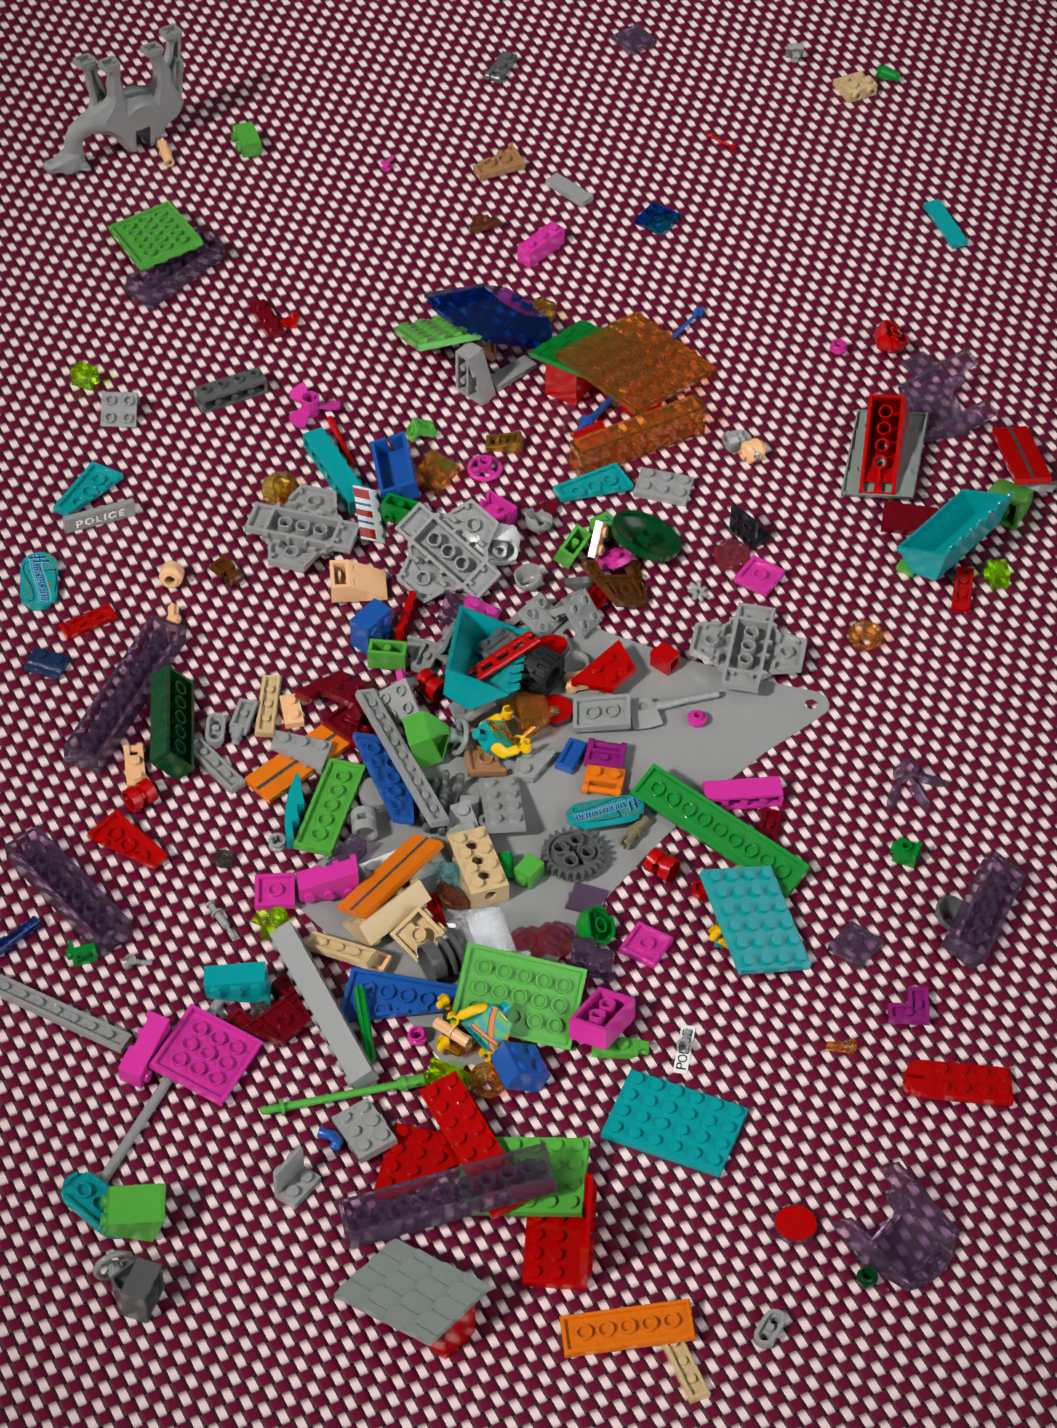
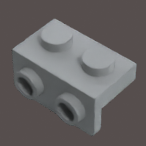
M454 621L449 626L446 625L441 632L443 637L439 639L435 646L437 651L434 657L447 664L454 631Z
M494 700L471 710L466 709L455 701L451 702L448 706L454 720L464 718L470 724L479 715L489 713L491 708L496 705V702Z

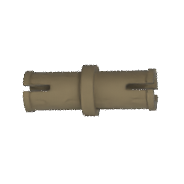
M639 815V818L632 825H629L628 831L619 840V845L622 848L626 847V849H629L632 843L640 838L641 832L650 823L649 818L646 815Z

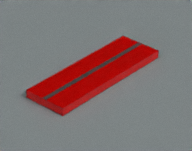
M1027 426L992 428L993 438L1015 485L1051 483V474Z

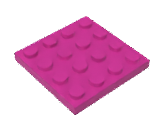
M191 1003L150 1062L149 1068L222 1107L262 1047L263 1041Z

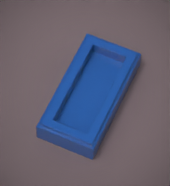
M570 737L555 763V769L573 774L587 749L588 743Z

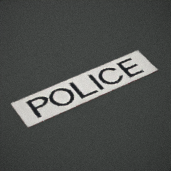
M682 1024L679 1040L683 1038L685 1029H690L688 1036L689 1051L685 1053L686 1047H679V1051L676 1052L673 1073L687 1075L696 1026Z

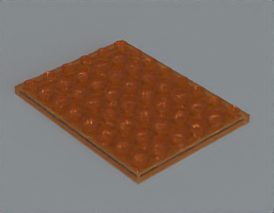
M637 311L556 351L554 356L635 416L713 375L717 369L711 362L703 359L697 352L689 349L683 342L675 339L669 332L664 331L656 323L650 321Z

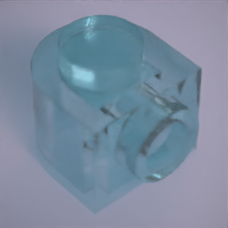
M443 861L439 866H436V877L439 882L443 880L453 888L459 884V869L455 861Z

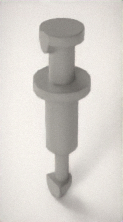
M214 900L207 902L206 907L212 911L211 917L217 919L223 929L228 930L231 939H236L235 932L231 930L230 923L223 915L224 910L222 908L217 909Z

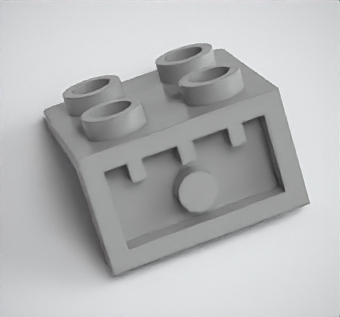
M102 392L101 427L136 428L137 404L140 401L138 393Z
M585 588L569 593L549 610L552 617L557 615L563 617L566 615L579 638L584 637L603 620Z
M539 592L508 622L512 626L517 622L520 624L524 623L540 639L548 636L564 621V617L560 615L552 617L549 610L554 606Z
M405 677L377 692L395 726L402 723V718L420 712L413 693V688L419 685L416 678Z
M300 1145L295 1150H292L287 1155L286 1160L273 1171L275 1198L296 1210L321 1182V1176L304 1166L303 1147Z

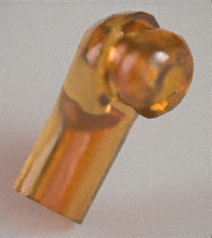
M848 1039L846 1042L827 1041L826 1050L828 1052L852 1054L857 1050V1042L854 1039Z

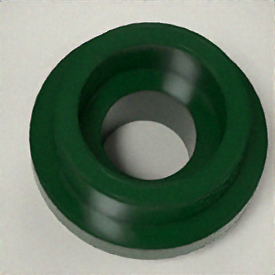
M864 1266L858 1270L856 1280L863 1287H872L878 1281V1274L873 1267Z

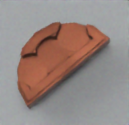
M487 214L477 216L469 225L470 234L501 227L502 221L497 217L496 219L489 217Z
M441 880L438 883L436 895L442 906L452 910H461L470 906L471 901L445 881Z

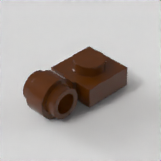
M225 556L209 564L210 570L220 579L225 577L228 586L235 587L242 582V573L239 570L236 571L235 565Z

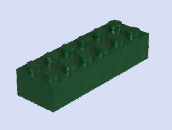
M167 664L151 674L150 763L164 771L167 775L179 780L194 770V682Z

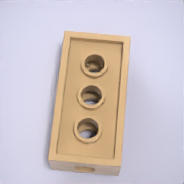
M485 825L448 834L447 851L465 896L471 901L470 908L474 909L509 900V883Z

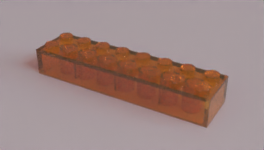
M696 394L573 439L570 441L569 466L578 477L615 462L621 465L705 433L706 406Z

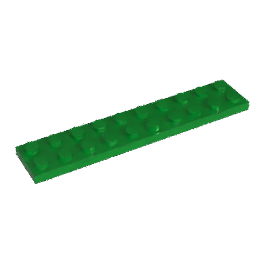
M654 763L630 792V795L641 799L644 805L736 866H771L782 894L786 899L811 869L809 864Z

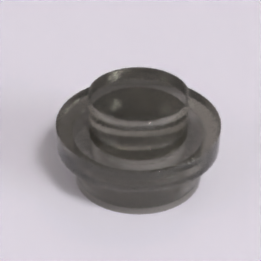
M220 850L214 856V864L219 868H228L234 862V857L228 850Z

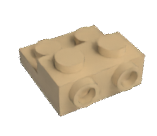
M862 71L833 79L832 85L847 103L877 95L878 84L870 75L865 76Z
M419 906L390 933V936L417 964L419 962L416 955V947L429 940L435 943L436 937L443 936L447 932V929L440 922L436 924L431 919L433 915L426 908L422 910Z

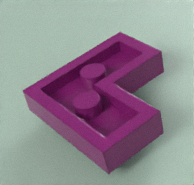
M908 987V1003H888V1024H930L928 987Z

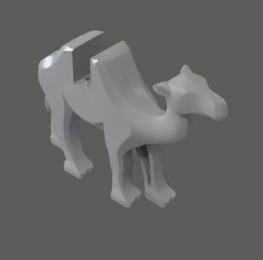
M176 24L159 29V34L166 40L164 56H162L163 47L157 41L140 46V52L149 58L153 68L150 85H133L123 88L120 79V61L112 55L97 61L98 68L106 72L107 75L106 91L98 76L96 59L90 53L73 58V64L84 72L85 85L89 92V105L69 126L65 135L64 148L54 158L43 163V168L47 173L52 175L57 173L74 174L81 170L91 171L83 151V141L91 134L113 136L129 152H137L136 133L150 147L157 143L166 126L181 112L184 102L182 98L184 63L181 58L182 30Z

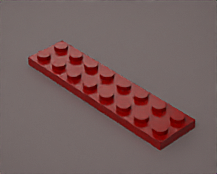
M456 1070L419 1090L420 1095L493 1220L531 1200L527 1190Z

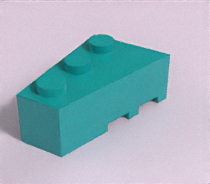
M265 961L204 966L203 987L207 998L271 1005V982Z

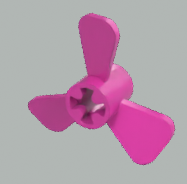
M305 383L298 384L290 391V398L300 403L301 408L289 415V421L299 429H305L308 419L319 415V409L339 410L341 408L340 401L319 403V395L314 391H308Z

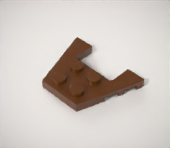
M582 560L580 563L581 568L616 607H645L648 604L646 587L642 584L641 579L643 573L639 570L641 566L639 560H631L623 565L628 575H605L596 560Z

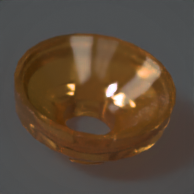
M858 621L851 625L848 636L850 643L856 648L871 650L879 646L882 641L883 632L874 622ZM862 639H866L870 643L865 645L861 644L859 641Z
M492 1062L480 1063L472 1069L469 1081L472 1090L477 1095L493 1098L505 1090ZM484 1082H490L494 1087L486 1090L481 1085Z

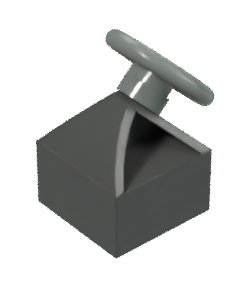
M118 1250L103 1256L93 1268V1275L97 1279L102 1281L111 1280L113 1294L122 1315L148 1323L165 1289L162 1265L140 1257L134 1259L131 1252ZM117 1257H126L121 1260H111ZM106 1265L108 1269L104 1274H101L100 1268Z

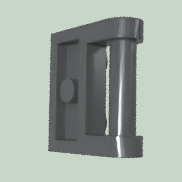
M503 626L496 629L487 639L480 641L473 649L478 656L485 659L517 637L512 631L510 632Z

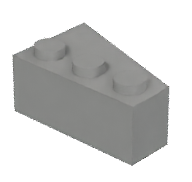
M471 341L465 343L455 351L456 391L483 406L496 395L483 348Z

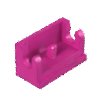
M489 490L486 492V500L480 499L479 505L499 523L513 525L517 521V506L495 492Z

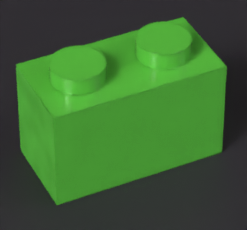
M252 121L233 125L231 138L233 142H236V150L241 153L242 158L261 155V140Z
M576 524L553 560L569 569L592 533Z
M370 638L367 651L368 668L390 670L402 668L404 671L406 670L408 658L407 642Z

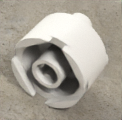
M499 523V527L488 548V560L491 564L505 566L517 558L520 535L516 526Z

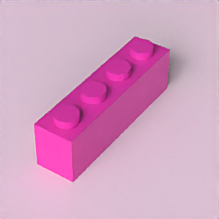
M780 776L703 781L701 792L703 796L724 810L782 806L784 795Z

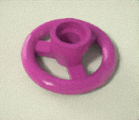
M491 455L476 456L467 465L469 476L480 482L493 481L503 471L502 463ZM476 462H478V467L472 468V466ZM492 462L497 465L496 472L492 470ZM482 472L487 473L490 476H479L475 473Z

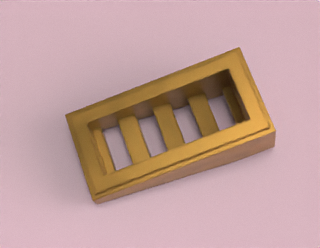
M521 431L486 435V451L523 452L524 438Z

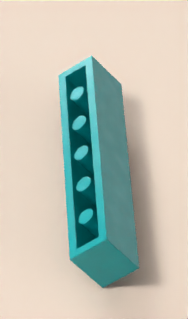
M323 427L303 433V447L332 490L337 491V497L348 514L357 513L352 485L363 487L360 478L357 479L353 468L348 466L345 456L340 454L338 446L333 444L330 434L326 433Z

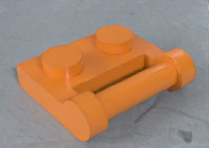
M587 764L582 793L588 794L590 792L614 797L621 796L626 770Z

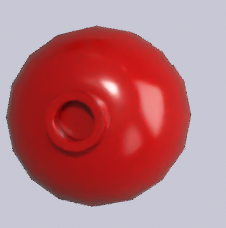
M883 320L874 333L876 347L882 353L896 354L909 344L907 335L904 332L901 334L898 331L900 327L892 321Z

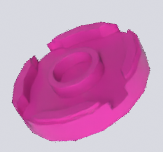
M624 547V550L613 548L599 556L600 559L598 558L597 562L603 570L614 569L629 563L634 555Z

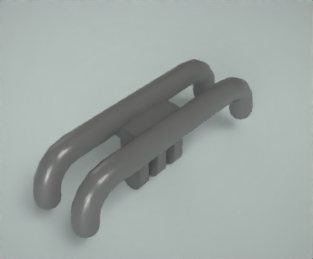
M443 770L441 784L436 796L449 817L450 805L459 802L465 776L463 773H458L456 787L450 800V789L447 788L450 773L448 770ZM427 822L423 823V831L430 833L432 828H430ZM447 826L438 827V834L442 837L445 836Z

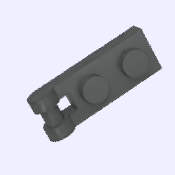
M502 50L491 68L485 72L484 80H493L495 83L501 84L517 61V54Z

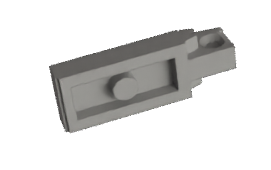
M239 698L229 724V733L232 734L231 744L239 745L242 736H246L249 732L258 709V701Z

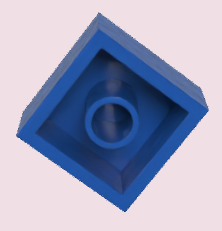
M374 598L350 619L351 645L367 654L370 638L388 640L393 633L392 608Z
M503 1041L490 1057L505 1089L538 1092L551 1077L535 1044Z

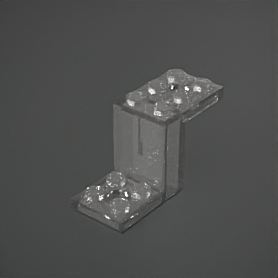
M499 904L479 906L445 920L448 928L455 927V930L461 929L466 944L471 942L531 956L529 949L516 950Z

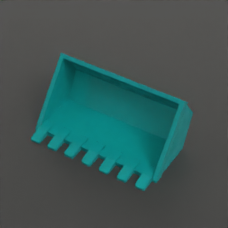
M962 489L897 547L898 553L902 555L911 573L936 581L948 569L954 570L959 560L968 551H975L979 541L1001 522L1013 497V491L1007 495Z
M459 605L444 673L443 695L471 710L509 696V693L519 690L521 684L514 682L521 680L522 674L515 673L524 669V665L518 663L525 661V655H521L483 681L474 678L477 674L471 677L468 676L466 671L483 660L476 654L473 648L480 641L490 637L496 629L504 626L510 632L512 631L516 637H519L526 631H531V628H516ZM508 654L503 655L502 657L499 658V660L503 659V658L506 657ZM493 664L488 665V666L485 667L483 670H486L487 668H489V667L492 666Z

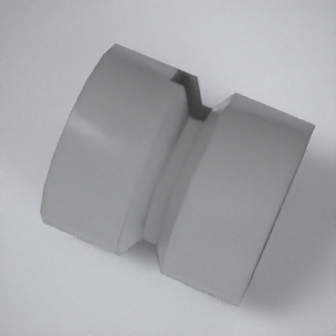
M370 806L355 807L350 813L352 838L360 843H368L375 840L378 836L375 810Z

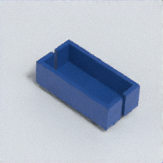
M405 432L389 436L394 451H391L386 437L370 442L380 494L383 500L388 492L409 499L421 497L411 447Z

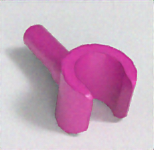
M391 155L386 161L382 160L381 164L383 166L380 169L389 172L392 167L390 162L394 159V156Z

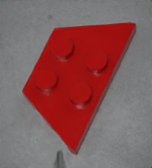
M617 640L571 680V685L573 687H577V684L588 686L589 690H600L604 693L612 694L636 673V667L621 641Z

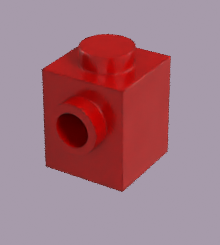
M661 642L650 652V665L668 676L680 665V652L672 646Z

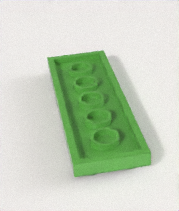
M334 758L328 759L293 843L295 850L332 857L359 786L366 773V765Z

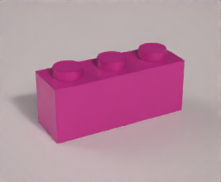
M553 221L549 222L518 245L517 261L529 269L564 244L565 228Z

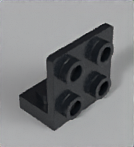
M735 503L731 505L729 530L732 534L739 537L753 550L770 540V534L760 527L754 518Z

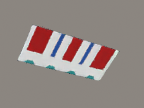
M352 485L361 539L385 544L377 491Z

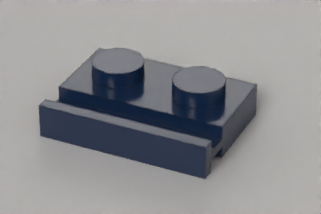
M35 647L27 660V664L24 665V671L59 681L60 676L63 675L70 663V657Z

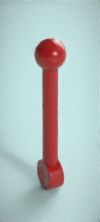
M712 132L707 133V138H712L729 147L731 151L736 150V145L717 138Z

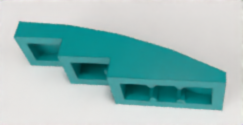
M295 774L285 808L287 849L294 848L293 833L298 832L300 829L299 817L305 816V805L299 774Z

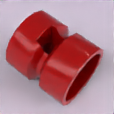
M425 668L417 674L416 679L419 685L415 688L425 694L433 703H437L445 697L443 695L445 680L439 677L436 672L431 668Z
M143 778L135 783V787L130 786L121 792L125 805L132 813L143 809L144 804L149 805L158 800L157 790L147 778Z
M655 847L647 855L643 867L648 872L654 875L657 874V877L669 883L677 875L681 861L672 855L667 856L665 851Z

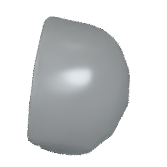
M530 508L525 513V523L530 531L537 533L545 532L553 526V516L550 513L544 512L543 509L535 512L533 508Z
M525 563L514 572L517 587L522 591H533L543 581L540 567L534 563Z

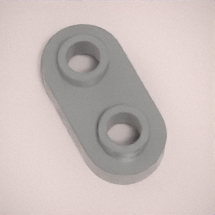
M215 712L208 715L206 719L205 741L210 746L217 747L222 745L225 740L226 718L223 714Z
M768 1310L755 1329L753 1340L759 1348H771L784 1329L786 1316L781 1310Z

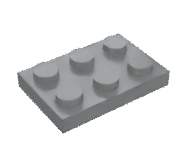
M641 467L633 491V497L686 507L694 484V477Z
M630 693L573 698L574 733L631 728Z
M368 1097L331 1117L333 1124L361 1164L398 1144L397 1138Z

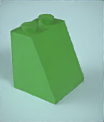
M999 478L987 492L1007 495L1013 491V497L999 525L1016 530L1032 503L1034 490Z
M166 1184L110 1186L106 1194H103L101 1198V1207H104L100 1218V1226H103L102 1235L153 1242L165 1222Z

